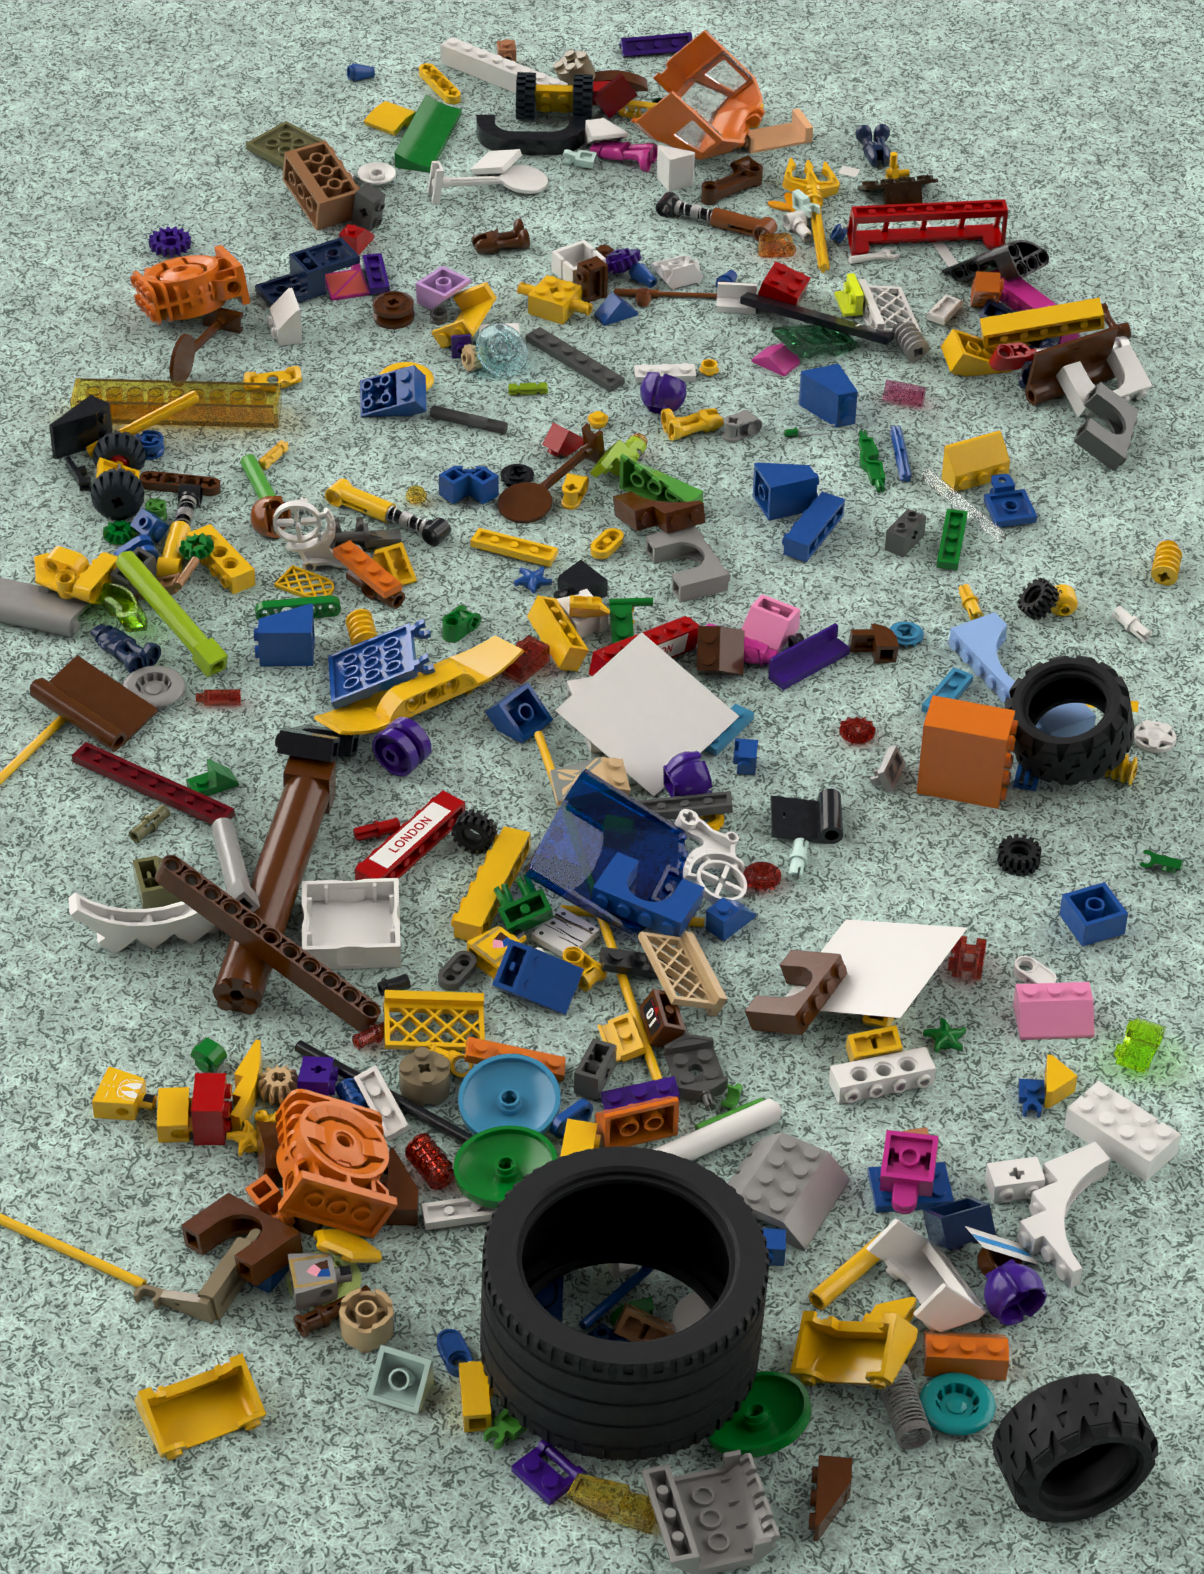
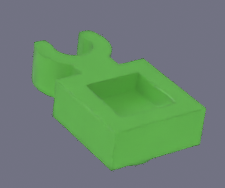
M504 1409L493 1419V1427H489L484 1431V1441L487 1442L493 1437L497 1438L494 1441V1449L499 1450L504 1446L507 1437L515 1441L527 1428L522 1427L516 1418H512L508 1414V1409Z

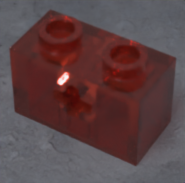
M530 635L515 645L523 649L524 652L501 673L520 684H523L550 662V645Z

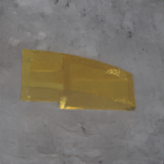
M577 1473L567 1493L568 1499L604 1519L643 1533L650 1534L657 1520L649 1496L631 1492L629 1484Z

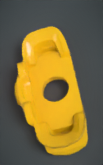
M299 366L287 367L283 371L260 374L245 372L243 378V386L246 389L277 391L302 382ZM270 377H276L279 381L277 383L271 384L267 381V379Z

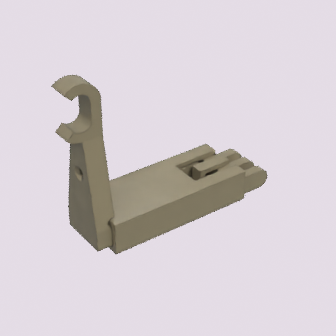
M259 1229L251 1230L246 1239L237 1237L198 1294L142 1285L134 1291L135 1302H141L142 1297L150 1296L153 1297L155 1309L165 1305L209 1323H213L215 1319L220 1321L247 1282L238 1276L234 1255L254 1242L261 1235V1231Z

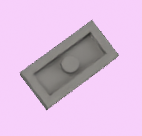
M897 745L888 747L880 768L873 771L875 777H870L873 786L883 785L886 792L894 790L906 764Z

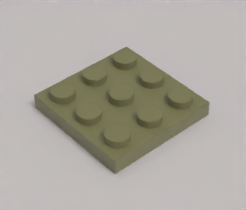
M285 121L246 142V149L283 169L285 152L323 140Z

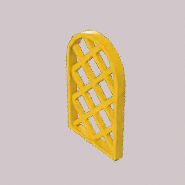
M294 565L274 583L275 588L300 597L317 596L316 594L324 593L322 596L332 595L334 592V583L330 579ZM298 576H306V579L299 580ZM295 577L296 580L288 581L287 578ZM318 580L319 583L312 584L311 581ZM308 582L309 585L301 586V583ZM297 583L299 586L291 588L290 584ZM331 585L332 588L325 589L324 586ZM321 586L322 590H314V587ZM311 588V592L304 593L303 589Z

